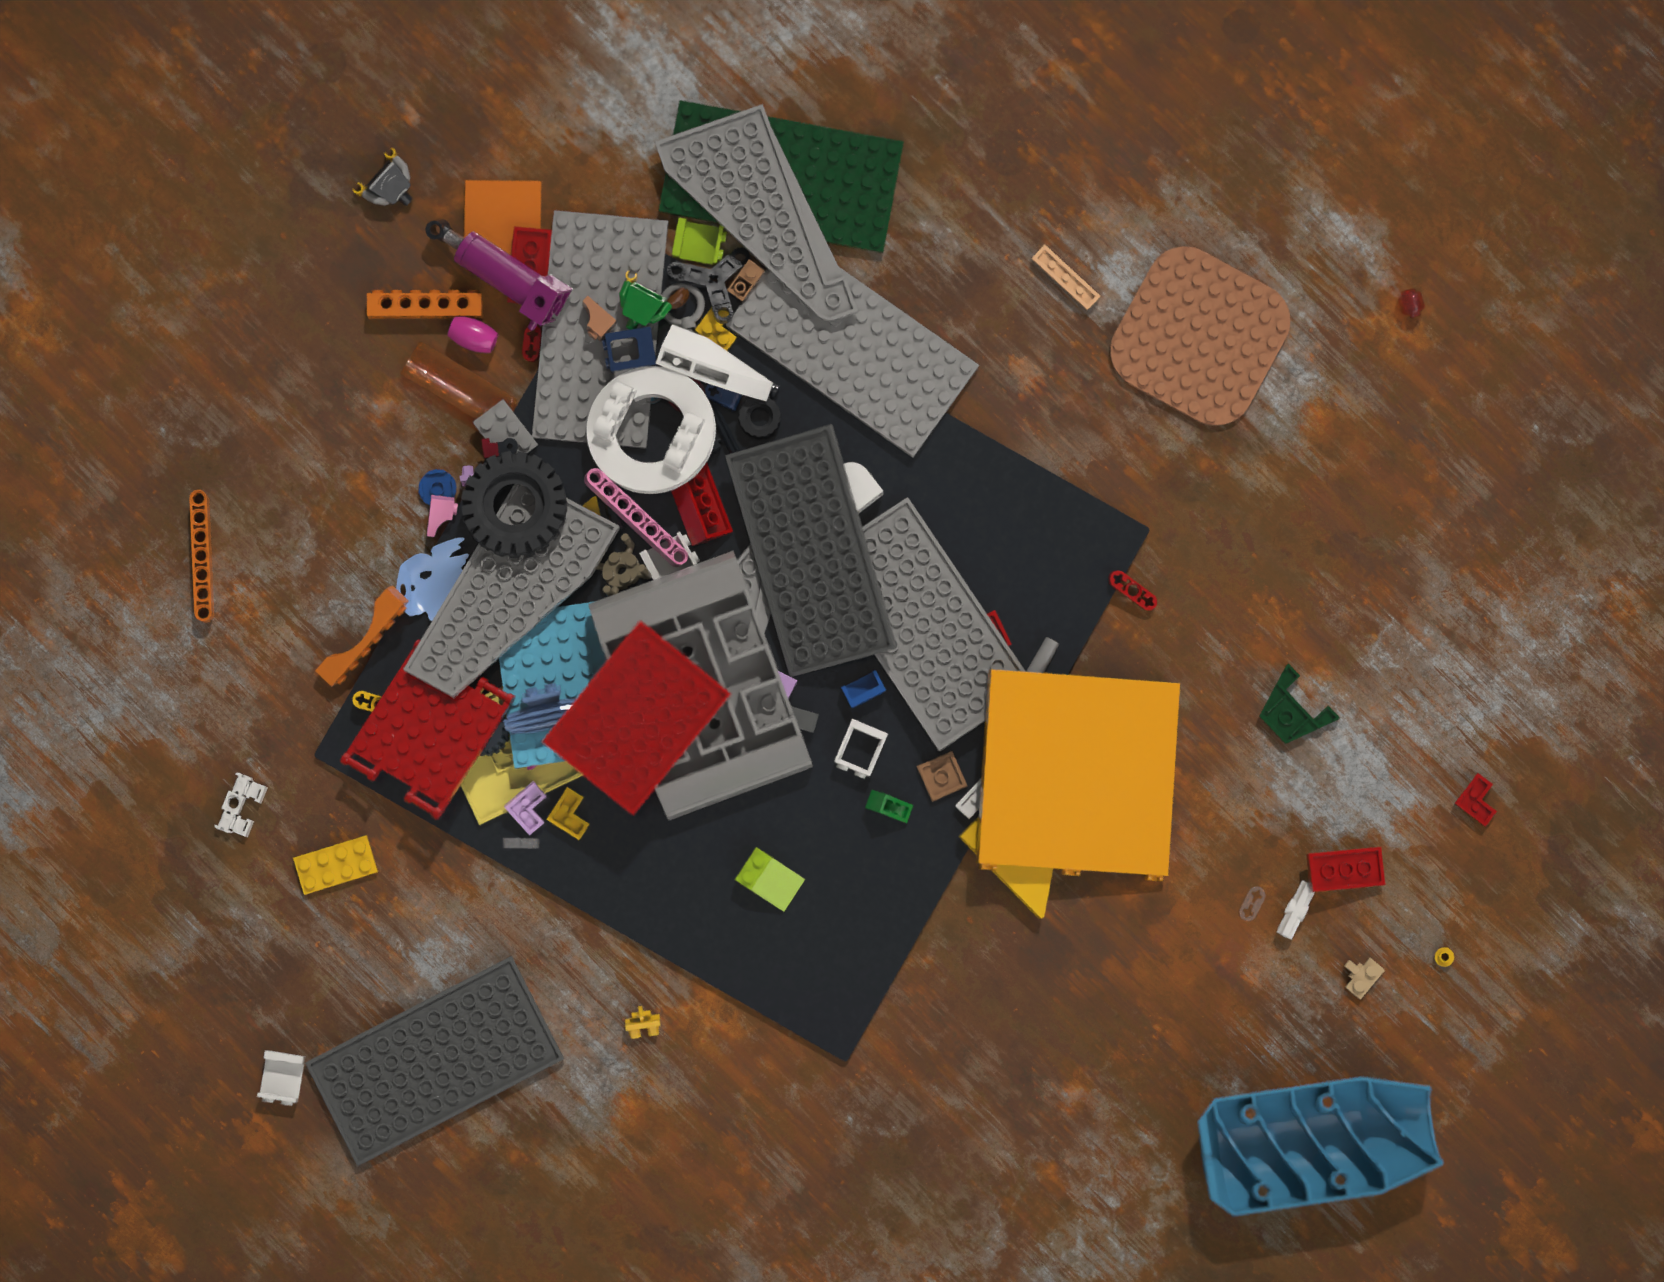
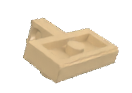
M1371 958L1364 965L1359 963L1357 966L1348 960L1344 967L1351 972L1349 975L1351 980L1345 988L1361 1000L1385 970Z

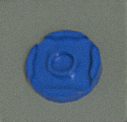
M435 469L428 471L421 478L418 490L422 500L430 505L431 495L455 498L457 485L451 474L444 470Z

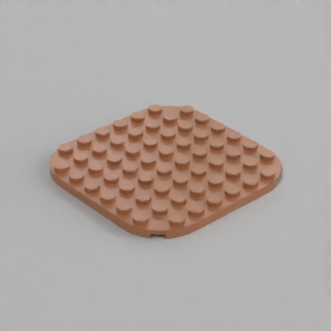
M1185 246L1176 247L1161 254L1152 264L1113 336L1110 347L1111 360L1117 374L1129 385L1202 424L1210 426L1228 424L1240 418L1248 409L1281 349L1290 329L1289 309L1282 296L1271 287L1200 249Z

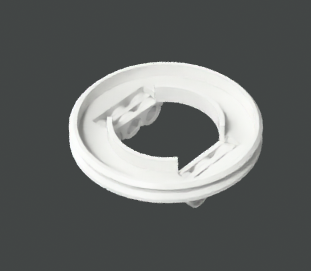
M660 366L635 368L620 374L610 381L593 402L587 421L588 446L597 466L615 484L637 493H663L684 485L695 477L706 464L715 442V417L710 402L702 389L686 375ZM650 397L663 398L675 404L682 411L684 418L681 427H678V431L672 444L669 446L664 460L655 463L636 461L622 451L616 434L633 399L637 402Z

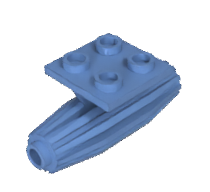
M556 683L544 685L545 688L537 690V687L526 689V692L522 693V700L528 707L507 715V719L504 720L506 731L510 730L511 734H521L552 729L576 699H559L561 686H556Z

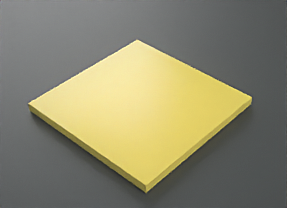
M491 692L485 694L488 698L503 705V699ZM508 734L509 741L505 742V748H501L499 753H493L492 756L479 755L463 780L461 787L479 825L508 812L504 805L532 781L546 794L583 775L566 761L539 765L532 770H527V767L515 769L510 734Z

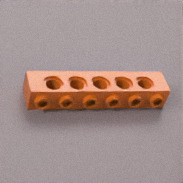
M372 290V293H367V317L369 319H454L455 317L483 319V295L478 290H467V293H459V290H448V293H440V290H429V293H421V290H410V293H402V290H391V293H383V290ZM444 299L449 301L447 308L439 307L440 301ZM463 299L468 301L466 308L458 307L459 301ZM391 300V307L383 308V301ZM410 300V307L402 308V301ZM429 300V307L421 308V301Z

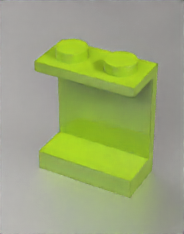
M679 218L672 257L716 265L723 258L724 250L720 249L722 242H726L727 231H724L722 225L715 227L687 222L685 218Z

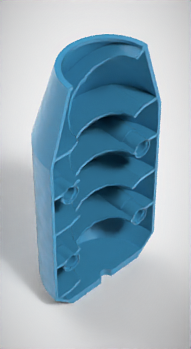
M1358 1077L1214 1099L1198 1121L1201 1157L1210 1199L1235 1216L1381 1194L1443 1165V1159H1441L1436 1145L1430 1108L1431 1087ZM1324 1097L1330 1098L1332 1102L1330 1108L1323 1106L1322 1100ZM1246 1109L1254 1110L1255 1117L1253 1119L1246 1118ZM1337 1175H1341L1344 1178L1342 1186L1335 1183ZM1260 1186H1264L1267 1189V1196L1261 1197L1258 1195L1257 1190Z

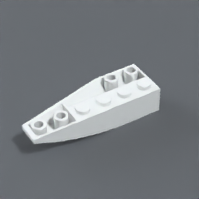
M676 325L671 326L656 361V364L694 379L763 401H767L773 385L770 380L709 338Z

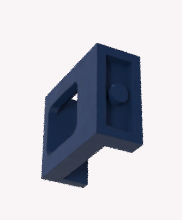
M651 327L606 333V339H602L603 349L608 351L609 357L605 358L606 368L610 369L612 374L617 371L639 367L657 366ZM636 338L639 358L637 360L615 363L613 361L611 342L620 339Z

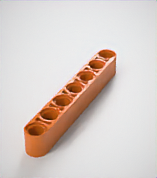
M194 490L189 498L194 614L198 620L207 623L214 617L209 496L205 492ZM203 495L204 501L201 504H196V496ZM200 513L204 514V521L197 523L196 516ZM201 532L205 533V540L198 542L196 539L197 535ZM202 551L206 552L205 560L199 561L197 558L198 554ZM205 570L207 572L206 579L199 580V572ZM206 589L208 591L207 598L200 599V591ZM205 608L208 609L209 615L206 618H201L200 611Z

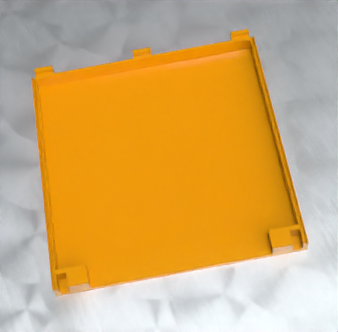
M988 670L976 863H980L979 869L997 870L998 864L1063 869L1062 875L1080 876L1081 870L1146 874L1145 880L1163 881V876H1168L1180 683Z

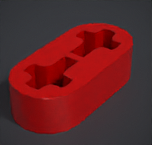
M537 326L535 332L538 336L534 337V342H531V337L528 335V333L532 332L528 327L524 332L522 355L527 362H535L540 356L542 332ZM530 345H533V351L536 352V355H533L532 358H529L528 354H526V352L530 351Z

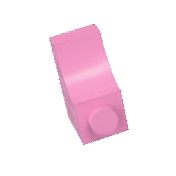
M431 495L427 536L435 537L437 528L444 521L452 520L453 515L457 514L458 504L454 503L453 497Z

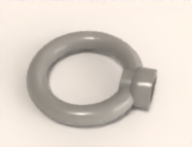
M675 283L669 286L661 296L668 299L672 293L683 287L695 296L697 309L691 317H685L680 320L668 313L664 319L671 325H676L686 330L692 329L693 331L696 329L695 323L704 312V297L697 287Z

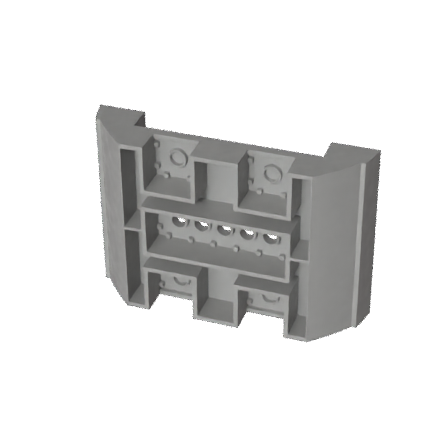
M733 551L588 604L607 660L641 620L681 653L684 646H691L693 654L687 658L694 664L699 665L704 672L731 693L729 698L712 717V719L717 718L720 721L719 728L712 729L708 722L655 788L668 820L813 767Z

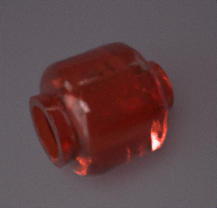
M1415 288L1401 292V296L1398 297V303L1403 315H1409L1410 318L1420 316V311L1425 309L1422 293L1416 291Z

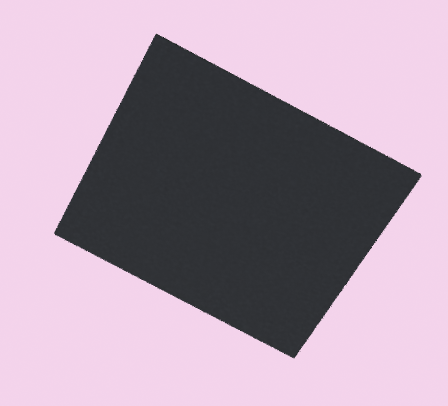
M666 253L661 295L669 286L679 283L668 278L667 267L672 262L680 261ZM674 268L672 273L673 275H679L682 271ZM702 288L698 289L704 297L705 308L702 316L695 323L696 328L711 309L706 289ZM689 292V298L686 303L679 308L671 309L669 311L670 315L680 320L685 317H691L697 309L695 296ZM728 292L734 315L743 302ZM664 318L658 324L656 361L661 346L672 326ZM723 324L722 327L737 337L728 352L771 382L781 384L774 399L769 395V398L774 400L779 407L781 413L780 426L775 433L769 437H764V439H756L747 435L739 423V410L742 404L752 397L742 395L736 411L717 404L740 451L832 424L843 463L854 462L865 467L883 490V496L858 514L862 527L908 497L986 614L994 610L996 611L1012 644L1009 648L1025 672L1043 641L1048 637L1057 642L1059 646L1044 673L1068 675L1116 591L1108 582L1109 574L1113 571L1127 572L1148 535L1149 528L948 413L944 414L916 455L911 457L727 328L726 324ZM538 370L513 411L531 436ZM700 381L703 384L705 390L708 383ZM716 387L708 390L713 397L715 394H719ZM663 398L657 403L651 404L647 449L620 446L622 451L630 458L643 463H655L664 460L669 446L672 444L678 431V427H681L684 418L683 413L673 409L669 401ZM764 408L754 409L750 415L751 422L756 426L766 425L769 421L768 411ZM717 427L716 433L722 441L720 443L721 449L717 452H714L712 449L707 464L733 532L695 546L689 545L691 553L695 551L700 560L697 564L731 551L734 552L736 559H738L751 543L725 456L729 455L730 452ZM533 438L538 446L527 454L541 458L544 463H548L555 470V473L559 475L563 483L566 498L583 506L592 497L596 496L601 516L609 520V516L606 515L604 502L584 482V476L588 471L594 468L600 470L591 455L588 443ZM590 474V480L593 483H597V475ZM514 484L501 488L496 494L493 502L495 514L499 511ZM618 486L671 537L681 532L682 536L686 534L689 539L671 490L657 494L632 492ZM621 500L622 508L626 509V503ZM461 501L457 508V514L453 515L452 520L449 521L436 545L451 539L464 538V541L458 544L461 548L450 555V557L469 554L466 563L461 567L463 570L479 542L473 538L466 526L461 507L463 502ZM633 513L632 520L638 523L640 522V516ZM623 520L626 529L617 532L600 563L605 564L609 555L613 552H625L627 545L621 539V536L628 534L635 543L632 554L638 559L640 565H645L639 553L644 550L648 551L652 547ZM648 526L646 527V533L653 536L654 529ZM626 567L620 568L618 574H623L626 571ZM595 570L593 575L558 607L596 602L608 597L603 591V587L610 585L603 578V571ZM432 571L421 572L420 578H429ZM1114 575L1115 584L1121 582V575ZM639 578V580L634 585L632 583L631 585L627 586V589L619 590L618 593L642 585L644 583L650 582L653 580V578ZM412 585V587H411L412 590H411V591H414V590H415V586H414V585ZM404 612L401 616L397 615L393 619L395 623L390 629L385 631L315 752L316 758L843 1061L849 1059L969 849L958 836L979 816V809L968 819L955 805L982 778L985 722L939 751L876 656L870 655L791 677L797 680V684L788 699L790 705L819 714L814 733L800 729L813 765L812 768L672 820H668L655 789L635 814L632 815L584 775L546 793V797L533 808L543 819L544 824L531 835L523 829L509 812L479 825L461 785L441 817L436 820L432 817V814L412 802L404 801L406 794L412 787L383 770H381L374 781L367 779L368 776L348 764L340 763L342 756L347 752L372 713L362 710L353 704L354 694L358 691H365L383 696L412 651L415 642L418 639H422L432 622L429 620L427 612L414 616H409ZM771 614L764 635L777 670L790 677ZM499 659L468 686L475 689L479 680L484 677L497 688L502 687ZM876 670L886 692L851 708L841 687ZM486 689L482 692L483 695L490 693ZM364 695L362 698H358L360 705H362L363 702L370 704L369 708L371 709L372 701L365 699ZM852 719L888 734L871 776H866L865 779L854 775L855 771L849 768L847 771L837 768V763L834 762ZM854 729L841 760L868 770L880 740ZM952 751L967 783V787L932 802L917 766ZM356 754L352 757L371 770L375 767V765ZM567 787L584 797L574 812L576 816L590 824L580 840L547 820ZM871 790L912 804L913 808L907 823L865 808ZM420 792L416 795L435 808L439 805V803ZM756 847L805 879L785 911L777 908L735 880Z

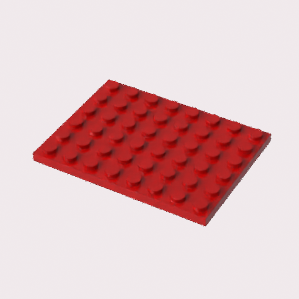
M640 620L542 742L634 815L729 698L731 693Z

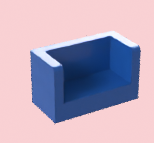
M876 670L841 687L851 708L886 692Z

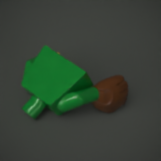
M630 271L626 272V281H624L619 292L620 307L623 309L622 314L629 318L625 325L629 330L637 329L639 323L646 326L648 323L654 324L665 318L671 309L681 307L689 298V291L682 287L667 299L636 283L637 273H635L634 278H629Z

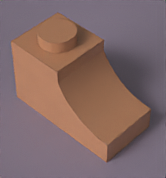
M587 296L582 301V306L586 309L590 319L586 328L588 330L587 333L594 340L602 341L605 334L614 328L616 320Z

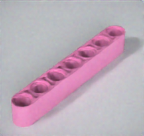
M596 468L586 473L584 476L586 486L670 565L680 567L688 560L687 551L609 477ZM590 474L597 475V483H593L590 480ZM604 487L611 488L612 496L605 495ZM619 500H623L626 503V509L619 508ZM633 513L640 516V522L637 523L632 520ZM649 526L654 529L653 536L646 533V527ZM660 540L668 542L667 549H663L660 546ZM675 553L681 554V562H677L674 559Z

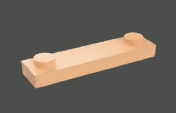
M1046 245L1032 257V260L1087 311L1100 298V295Z

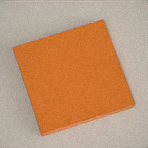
M465 180L464 238L474 231L511 255L514 226L541 229L542 182Z

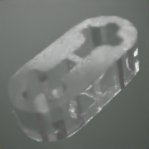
M503 838V848L539 849V839Z
M1252 887L1248 891L1239 909V916L1244 921H1251L1256 917L1265 899V891L1261 887ZM1259 890V895L1262 896L1261 899L1257 898L1255 903H1252L1254 897L1251 895L1252 891L1256 892ZM1251 904L1253 905L1251 909L1253 915L1246 918L1244 917L1243 909H1248Z

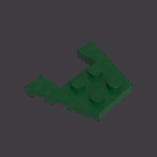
M1289 663L1285 666L1259 715L1284 744L1340 719L1329 705L1313 719L1286 689L1300 675Z

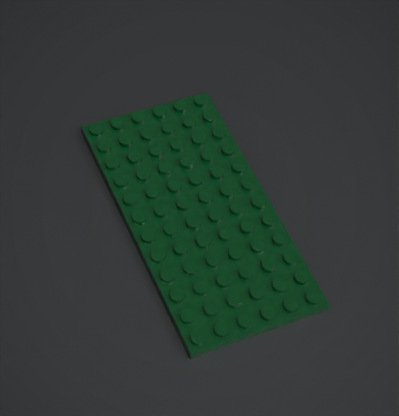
M679 100L673 135L742 111ZM767 116L770 126L826 242L883 253L904 141ZM667 173L665 174L659 212L719 223Z

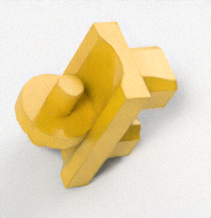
M638 1006L639 1012L631 1013L632 1018L625 1019V1028L629 1032L631 1039L641 1037L640 1029L643 1028L648 1029L649 1036L659 1034L660 1015H651V1010L643 1011L642 1006Z

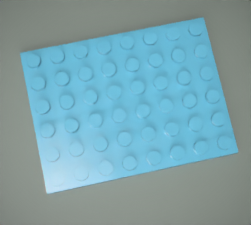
M593 602L556 607L499 658L503 690L508 694L512 693L516 696L507 711V715L528 707L525 702L523 703L522 693H525L526 689L537 687V690L545 688L544 685L556 683V686H561L559 699H577L606 663L607 658L588 605ZM551 729L536 733H510L515 769L565 762L563 758L542 742Z

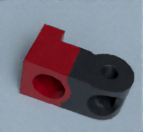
M489 438L481 439L484 459L493 455L496 457L502 456V452L511 451L512 454H515L518 450V443L513 438H507L503 442L490 443Z

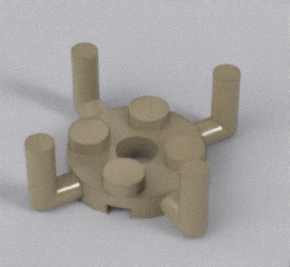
M628 534L621 536V539L627 545L625 552L611 553L605 564L599 563L596 570L603 571V578L610 585L603 587V591L608 597L617 594L619 590L627 589V586L632 583L634 585L639 578L650 579L652 577L646 566L640 565L638 559L632 554L635 543ZM626 567V571L623 574H618L620 568Z

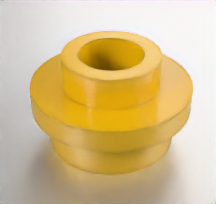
M1440 948L1435 953V961L1438 965L1447 967L1453 963L1454 954L1449 948ZM1443 953H1446L1448 955V959L1446 961H1443L1441 958V955Z

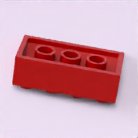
M706 462L695 477L684 485L671 490L692 546L709 542L733 532Z

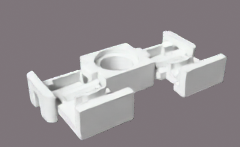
M236 773L235 775H238L232 792L228 791L221 808L224 809L219 824L215 825V828L227 833L235 832L248 837L254 821L249 819L245 821L241 819L242 816L236 815H240L246 798L253 797L255 798L254 801L262 803L268 787L255 782L250 783L249 781H253V778ZM232 798H237L239 801V805L236 808H231L229 805V801Z

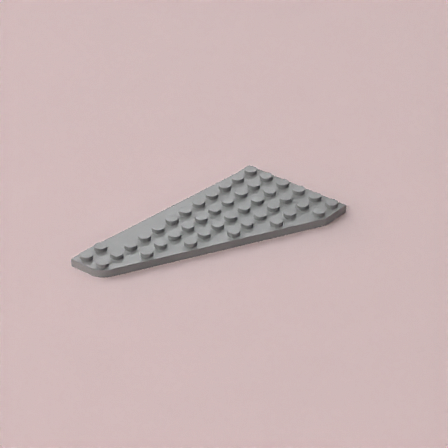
M763 104L655 142L665 172L820 319L835 321L858 313L852 293L770 126Z

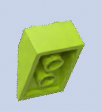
M757 847L735 879L782 911L786 910L805 881L804 878Z

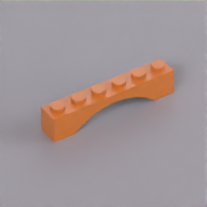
M393 585L386 588L374 602L372 623L364 638L351 650L328 656L315 671L331 687L336 684L341 685L347 679V672L349 670L353 671L359 665L358 660L360 657L364 658L371 651L369 647L373 642L376 644L383 637L381 633L393 626L395 623L393 619L397 615L401 616L406 611L407 607L405 606L409 600Z

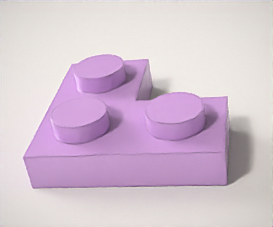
M532 781L504 805V808L529 835L544 824L543 819L533 808L546 797V794Z

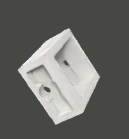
M852 719L834 761L837 763V768L847 771L848 768L854 770V775L863 779L866 776L870 777L888 734ZM854 729L880 740L868 770L841 760Z

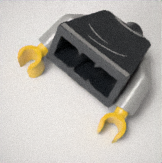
M390 148L393 155L388 156L385 153V157L388 160L385 165L365 186L357 183L361 186V190L357 192L353 189V192L374 204L388 205L390 203L394 205L399 200L404 206H407L413 199L406 192L411 186L409 183L410 174L408 166L397 156L395 149Z

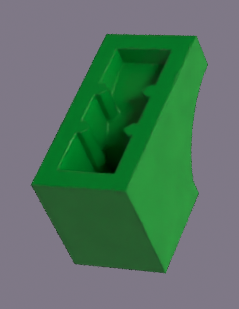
M871 790L865 808L907 823L913 805L887 794Z

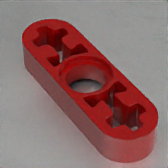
M1113 571L1109 574V584L1141 609L1153 610L1156 607V596L1122 571ZM1114 575H1121V581L1126 583L1128 580L1129 582L1125 586L1121 583L1115 584V579L1113 577ZM1131 585H1135L1138 589L1135 596L1128 594V588ZM1141 594L1144 598H1151V606H1145L1146 602L1139 598Z

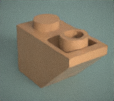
M748 260L727 291L743 302L765 273V270L751 260Z

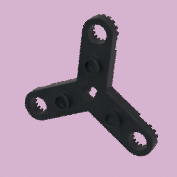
M738 247L712 269L675 261L667 267V276L672 281L706 289L715 320L720 324H727L733 318V310L725 284L742 270L747 261L750 260V253L745 248ZM743 254L746 258L744 261H738L735 256ZM678 268L682 273L673 275L672 270ZM710 278H717V283H710ZM725 310L729 315L723 318L718 313Z

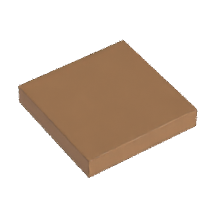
M952 751L917 766L932 802L967 787V783Z

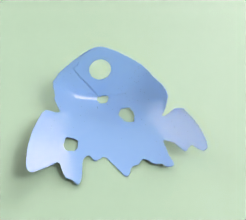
M464 538L451 539L434 546L431 549L432 556L419 553L402 563L399 568L396 589L400 592L401 585H405L406 594L404 597L409 600L405 606L407 607L406 614L414 616L427 612L429 620L433 621L463 571L461 567L466 563V559L469 554L450 557L454 551L461 548L458 544L464 541ZM432 571L431 576L427 579L420 578V573ZM411 585L415 586L414 591H411Z

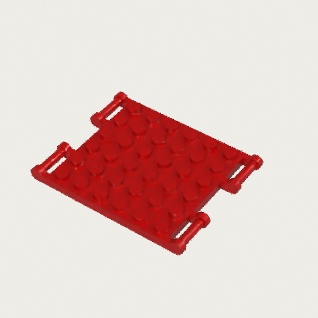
M418 639L351 746L342 756L340 763L348 764L368 776L367 779L371 781L377 778L381 770L412 787L406 794L404 801L412 802L432 814V817L438 820L511 707L516 696L512 693L504 692L489 683L488 679L482 677L475 689L467 686L453 698L403 670L421 641ZM486 689L503 699V705L483 695V690ZM356 754L375 765V767L371 770L352 757ZM420 792L439 803L438 807L435 808L416 796L417 793Z

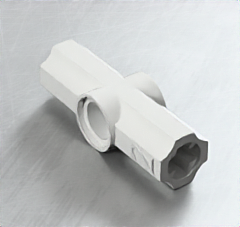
M1301 881L1294 897L1290 899L1285 909V915L1276 932L1292 940L1299 923L1303 921L1309 909L1308 905L1315 893L1310 892L1309 883Z

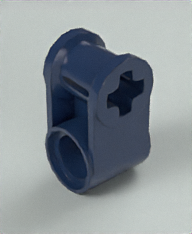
M708 384L705 389V395L708 400L736 411L742 394ZM716 387L719 394H715L713 397L708 390Z

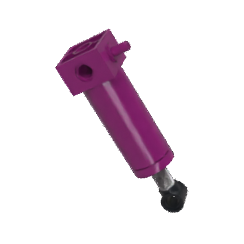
M445 219L428 222L425 228L427 236L431 239H438L455 248L457 251L454 261L522 306L519 312L531 319L527 326L529 330H535L537 324L541 326L556 321L552 316L553 314L556 316L560 314L572 291L571 287L552 275L543 277L474 231L464 238L454 232L449 222ZM436 225L439 226L440 233L436 231Z

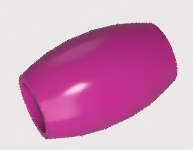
M455 317L450 325L448 337L458 345L471 351L491 353L496 344L498 333L487 324L476 319Z

